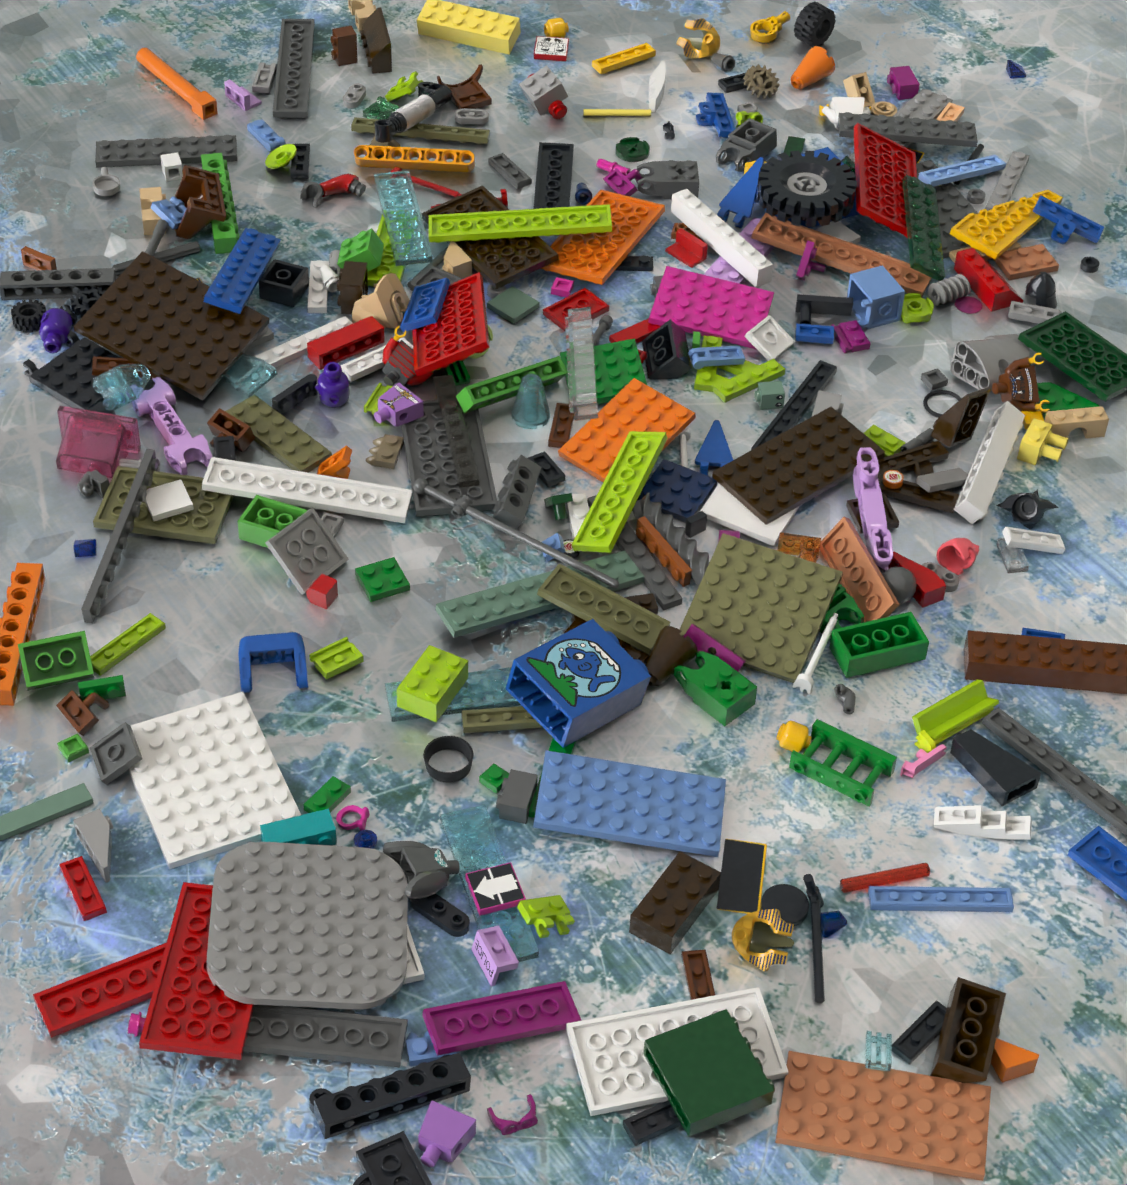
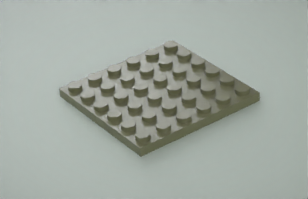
M723 533L679 629L681 630L680 635L684 636L691 624H695L746 660L743 665L744 667L794 683L797 676L804 669L841 581L843 572ZM712 647L711 653L713 655L716 654V649Z

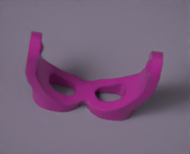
M531 1094L527 1095V1102L531 1109L518 1122L500 1119L494 1114L491 1107L487 1108L491 1122L501 1131L502 1135L530 1128L538 1122L536 1104Z

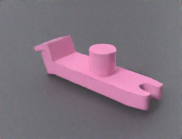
M941 744L929 753L920 749L916 753L917 761L911 763L905 760L900 775L904 774L913 778L917 773L946 754L944 750L947 747Z

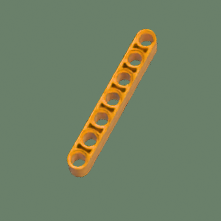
M359 145L354 149L355 162L360 167L391 169L399 167L410 170L471 172L475 168L474 154L468 150ZM362 154L366 155V156L363 157V158H360V157H359V156L362 155ZM379 155L384 156L383 158H380V159L376 158V157L379 156ZM396 156H400V157H401L400 159H397V160L394 159V157H396ZM413 157L418 158L417 160H411ZM430 158L436 159L435 161H429ZM453 159L452 162H447L446 160ZM464 160H470L471 162H469V163H464L463 161H464Z

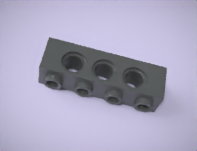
M520 455L516 461L513 459L507 468L509 473L502 482L505 485L498 494L500 499L493 508L495 512L493 518L514 529H517L524 521L541 470V466L523 455Z

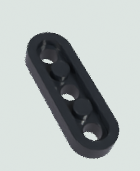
M435 893L432 896L420 899L409 898L410 906L415 911L451 936L461 937L468 933L470 929L469 917Z

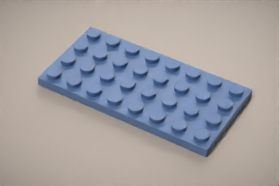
M546 750L533 828L718 857L726 779Z

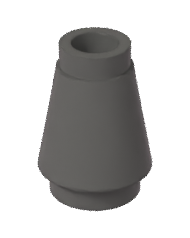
M713 54L712 62L723 71L733 70L735 60L731 55Z

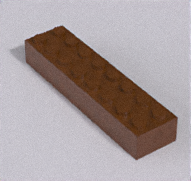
M968 630L964 644L965 680L978 679L986 682L1127 694V644Z

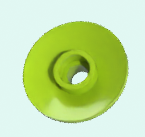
M285 144L276 148L266 158V166L270 169L287 166L296 155V146Z

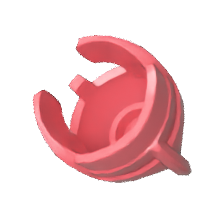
M954 538L939 547L936 555L937 560L947 570L960 575L963 573V569H967L974 564L979 553V546L967 538Z

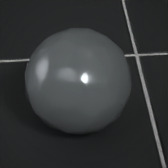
M892 567L882 574L899 604L907 602L914 596L917 584L911 571L903 567Z

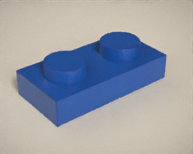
M796 323L795 341L833 344L834 326Z

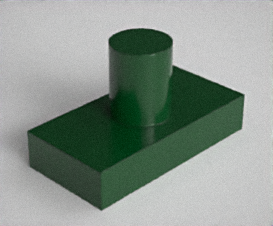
M572 493L550 496L544 499L545 507L553 506L555 520L567 519L565 504L573 501Z

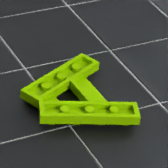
M704 335L702 348L721 347L723 338ZM775 359L761 365L745 360L744 364L704 366L701 369H697L694 390L714 392L720 399L727 402L757 388L758 382H770L785 375L786 369ZM717 368L737 376L727 379L717 374Z

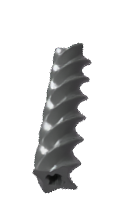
M648 492L641 500L636 501L632 509L636 520L638 521L639 518L644 516L692 569L691 578L699 587L709 565V553L697 551V541L695 539H686L685 528L674 526L673 515L663 514L661 512V502L650 501V493Z

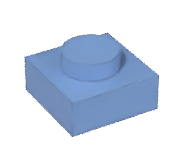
M559 533L542 541V543L562 553L566 552L562 536ZM543 553V556L547 561L554 559L553 557Z

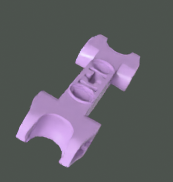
M160 377L153 378L154 387L150 390H140L135 385L128 386V394L137 416L149 414L168 443V446L164 447V454L170 466L180 475L188 474L187 464L190 462L198 461L208 467L212 457L208 441L202 434L191 437L172 408L173 405H176V398L169 384Z
M871 447L860 448L857 454V465L853 472L854 491L858 498L866 547L877 567L883 568L885 572L889 569L888 564L892 561L893 547L891 534L887 529L882 492L879 487V464L876 453ZM868 454L872 457V460L868 462L863 461L861 455Z

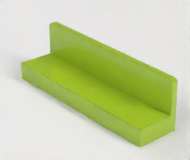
M977 679L912 716L917 736L919 732L925 730L933 740H937L999 704V700L989 698L983 680Z

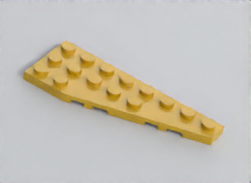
M1044 190L1033 194L1030 198L1022 197L1017 202L1014 200L993 206V209L988 211L983 209L978 214L970 213L953 226L949 234L996 260L1044 218L1032 212L1040 195L1058 204H1061L1063 197L1050 190Z

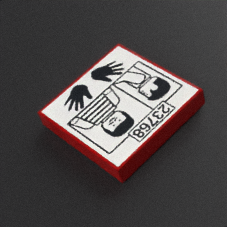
M536 36L534 59L567 61L569 38Z

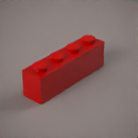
M369 316L308 342V358L319 370H322L330 362L338 363L384 343V327L373 316Z

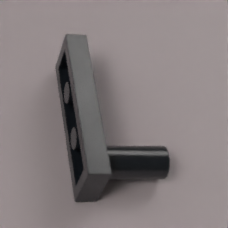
M797 294L795 312L800 313V324H811V313L851 316L853 298Z

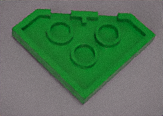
M1052 382L1037 383L1039 402L1037 404H1040L1042 400L1050 402L1049 404H1042V409L1057 411L1100 407L1098 404ZM1042 413L1043 419L1045 420L1046 413Z

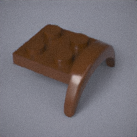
M482 64L478 65L477 70L470 78L458 84H445L440 76H437L438 84L445 85L452 91L451 100L458 109H477L492 104V98L478 83L483 71Z

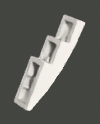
M665 61L660 62L649 79V109H651V113L657 111L664 95Z
M981 805L935 807L934 828L982 838L1031 840V816L1007 817L1006 811H982Z

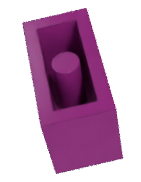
M910 66L890 68V72L887 75V83L891 86L893 94L896 95L898 100L912 99L916 96L920 84Z

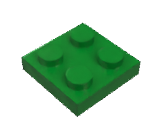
M395 557L355 568V575L370 602L410 590V583Z

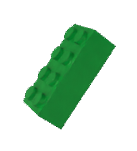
M912 612L833 629L829 648L845 677L849 678L925 660L929 640Z

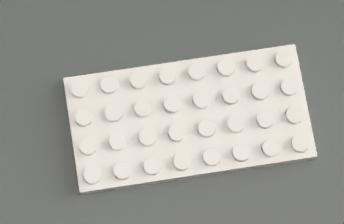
M756 987L567 1023L566 1030L590 1116L668 1101L643 1054L645 1040L725 1009L728 1010L731 1017L736 1018L739 1031L743 1037L748 1039L754 1057H758L761 1061L765 1076L771 1080L785 1078V1075H788L789 1072L760 988Z

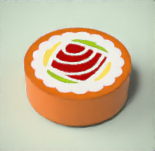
M888 470L884 473L882 482L890 489H897L902 486L904 477L899 471Z

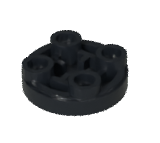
M778 884L764 892L760 910L778 909L781 919L786 923L797 926L808 915L809 901L805 893L799 888L788 884Z

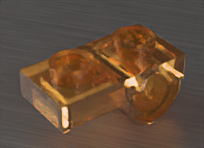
M780 532L777 551L789 555H797L799 558L816 563L819 557L821 538Z

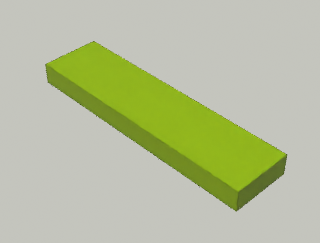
M149 613L90 656L93 671L100 676L165 630V623Z

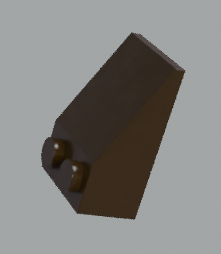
M987 387L965 395L934 422L931 436L949 448L971 440L991 388Z

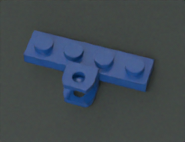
M707 92V102H700L698 105L700 114H696L697 124L713 126L714 123L718 136L728 138V135L736 128L724 94Z
M1041 195L1032 211L1056 223L1051 233V239L1060 244H1065L1073 232L1097 243L1104 229V226ZM1057 234H1061L1063 238H1059Z

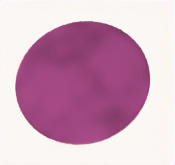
M963 296L956 299L955 307L961 312L974 314L981 311L982 303L974 297Z

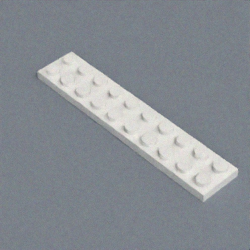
M211 457L202 482V490L253 499L256 495H260L290 505L405 523L412 498V490L216 457Z

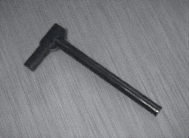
M806 874L803 880L811 904L815 1002L823 1003L825 996L820 908L824 905V901L819 888L815 885L813 876Z

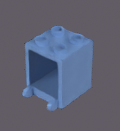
M883 265L850 274L847 298H853L852 311L859 318L860 321L858 323L861 328L871 329L900 321L905 290Z

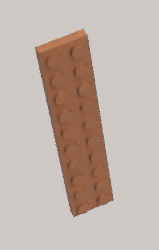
M767 213L763 215L752 232V239L803 256L807 240L814 242L815 248L818 250L815 259L811 260L851 274L883 265L905 290V293L921 294V298L934 276L933 271L802 225H791L790 221L784 223L777 220L776 216L772 217Z

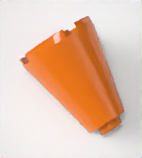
M814 46L808 51L791 76V84L794 88L801 90L830 76L835 71L834 60L832 56L830 58L827 56L825 49Z

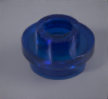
M361 830L354 836V844L356 847L374 849L377 845V835L371 830Z

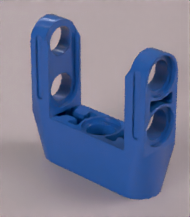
M296 632L245 636L240 640L238 654L241 692L250 693L252 691L251 665L295 662L297 686L299 689L308 688L305 646L302 635Z

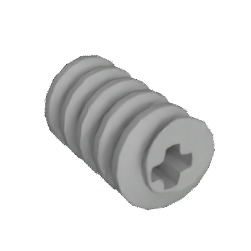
M957 274L932 283L928 288V296L933 304L938 306L939 303L945 304L964 295H969L971 288L967 278L962 274Z

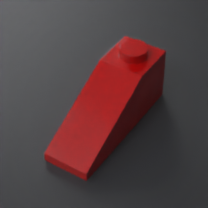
M893 552L892 561L888 564L889 569L892 567H903L913 573L917 584L913 598L922 608L944 599L946 584L943 579L934 571Z

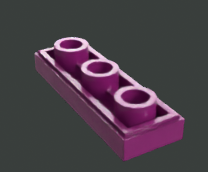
M691 624L683 636L686 638L688 635L696 644L698 651L712 654L711 649L712 647L715 648V656L738 672L746 662V660L695 624Z

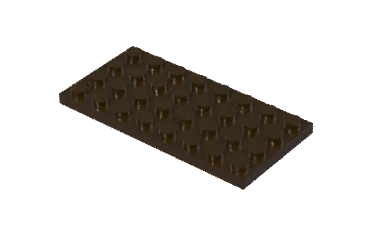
M482 185L421 214L422 219L429 225V215L506 211L509 209ZM539 236L455 242L472 260V267L477 272H480L481 276L495 289L501 288L559 260L558 253Z
M829 407L713 471L712 478L767 525L853 476L860 448L871 447L875 451L878 461L884 458L885 451L834 408ZM868 454L861 455L863 461L868 462L872 460V457Z

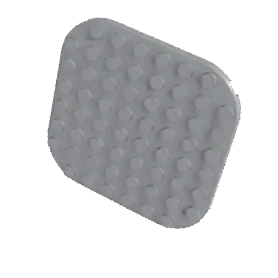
M249 842L232 849L219 861L214 873L207 949V972L214 986L217 985L224 991L225 996L246 1004L369 1009L386 1003V999L393 994L396 995L401 989L407 970L408 896L404 891L408 883L404 871L388 855L376 849L363 847Z

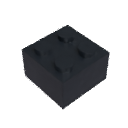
M274 259L258 282L260 299L294 307L309 287L308 268Z

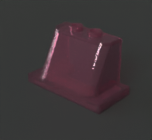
M59 406L57 413L62 440L56 458L57 469L84 474L87 471L96 469L101 475L112 478L121 458L126 459L129 452L139 454L141 444L137 418Z

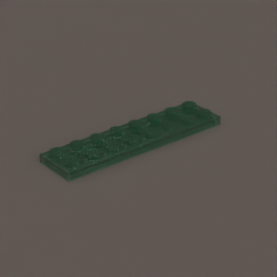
M906 174L902 181L910 268L941 281L945 278L936 188L921 182L916 177Z

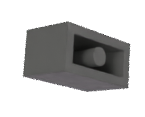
M510 770L508 778L503 780V794L498 795L496 808L499 809V819L523 824L527 823L529 809L537 788V774Z

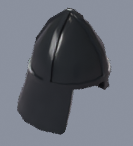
M1040 272L1027 284L1025 294L1036 298L1037 306L1056 309L1055 282L1050 274Z

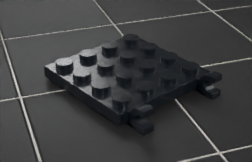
M71 330L67 335L69 341L66 342V346L70 348L40 369L29 359L23 363V366L28 369L24 373L29 377L32 384L81 413L99 402H106L137 379L92 375L93 356L120 357L85 337L80 340Z

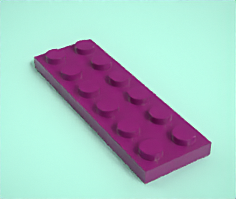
M565 981L423 1009L422 1014L437 1056L565 1030L567 1023L582 1021Z

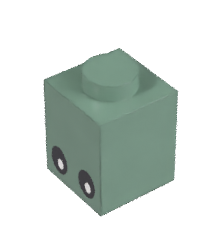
M781 381L758 382V389L754 392L755 402L759 403L760 410L784 407L785 391Z

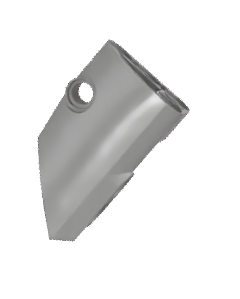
M1017 334L988 336L984 340L960 341L955 346L950 370L955 377L979 390L989 387L992 391L993 383L999 382V375L1005 374V369L1013 361L1025 357L1030 358V349L1018 340L1019 335Z

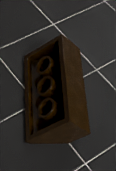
M380 7L362 23V30H360V40H362L365 58H367V66L371 67L372 74L392 72L391 41Z
M960 977L957 978L950 992L930 1076L946 1078L961 1083L987 1080L1006 993Z

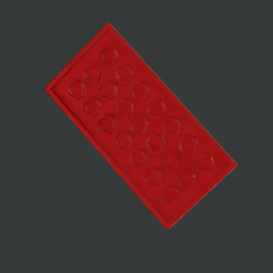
M857 122L854 126L857 212L873 219L876 223L889 227L892 231L903 234L908 239L918 241L921 238L916 153Z
M480 272L449 285L437 323L413 329L414 371L417 377L428 375L433 370L445 368L455 361L465 360L470 355L482 353L487 348H490L483 278Z
M183 882L140 1037L139 1046L141 1049L242 1059L254 1004L241 1003L225 996L224 991L217 985L214 986L207 972V949L213 885Z

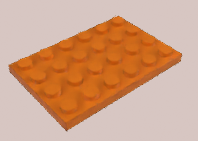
M633 378L558 450V454L563 459L604 482L630 431L666 432L668 439L662 449L663 451L696 418L695 412Z

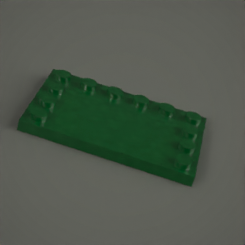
M1066 311L1020 333L1018 340L1036 353H1042L1041 356L1094 393L1099 399L1106 402L1127 391V354Z

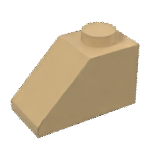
M866 72L852 75L843 80L848 97H864V107L872 106L875 103Z
M451 241L444 255L442 269L460 278H465L472 275V260L454 241Z

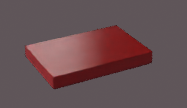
M583 288L543 309V315L568 333L608 312L609 305L588 289Z

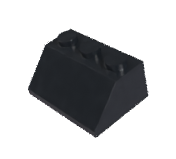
M672 320L667 321L642 340L643 351L647 352L645 363L650 380L678 379L692 368L688 355L689 350L685 331Z

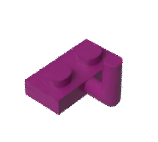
M616 168L603 180L615 193L630 197L638 191L631 180L635 178L638 184V180L642 179V176L637 169H633L625 176Z
M807 240L796 274L798 279L805 281L806 276L809 277L811 269L825 272L826 265L811 261V259H815L818 250L815 248L814 242Z

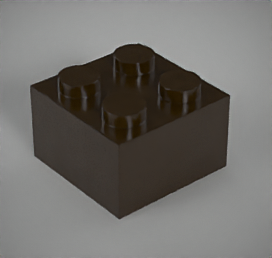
M345 261L344 267L340 268V280H337V291H340V295H338L337 304L341 306V314L352 315L354 303L361 299L362 295H368L367 262Z

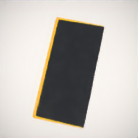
M725 839L717 910L746 914L760 910L766 844Z

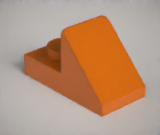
M346 445L320 463L317 474L348 479L350 474L348 465L351 462L352 449Z

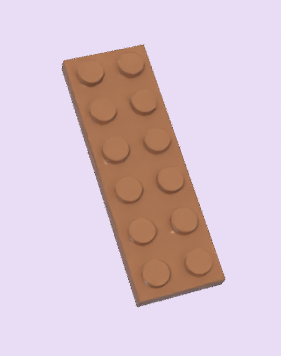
M843 517L821 540L818 547L829 567L843 572L840 584L846 588V592L854 598L857 606L864 614L863 622L889 617L900 604L851 520Z

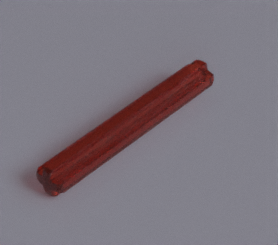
M925 862L844 878L840 880V888L843 893L866 889L869 886H881L927 877L930 875V867Z

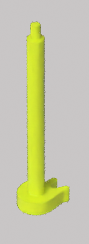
M994 707L937 740H933L923 730L919 732V735L916 737L918 741L914 744L919 749L929 753L936 748L937 744L990 714Z

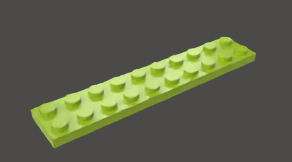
M610 204L429 215V243L612 232Z

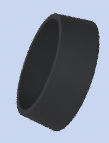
M442 736L432 740L425 747L423 753L429 775L435 780L446 783L456 782L465 778L471 770L474 756L470 744L456 736ZM442 750L459 751L469 761L463 769L455 772L438 771L431 767L428 762L435 753Z

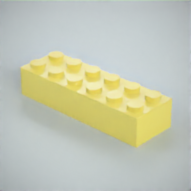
M427 0L417 18L418 34L508 55H510L521 33L520 18L442 0Z

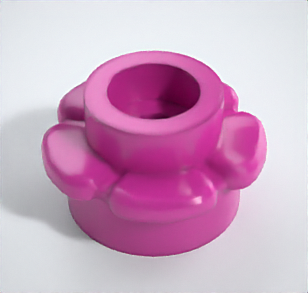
M141 1012L139 1014L131 1013L127 1033L134 1034L135 1037L138 1036V1033H142L146 1019L141 1017Z

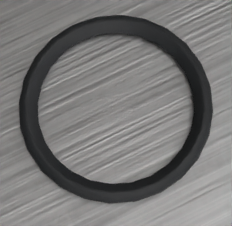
M935 390L925 396L923 404L930 414L940 417L943 414L932 411L927 404L928 399L932 395L947 394L955 397L958 401L961 400V397L951 391Z

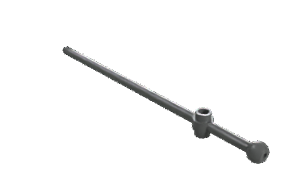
M419 478L414 482L413 489L416 493H427L452 506L451 513L455 517L460 519L463 515L468 514L613 588L619 587V582L616 579L471 507L473 501L468 496L463 495L461 498L455 499L429 486L426 479Z

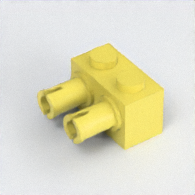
M1034 418L1021 440L1017 459L1036 465L1039 458L1044 456L1058 462L1062 451L1067 446L1069 438L1052 433L1053 424Z

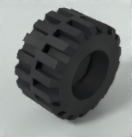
M818 2L809 3L801 10L794 25L795 37L811 47L823 45L835 27L836 15L834 11Z

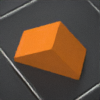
M996 1038L991 1065L1003 1083L1034 1073L1039 1054Z

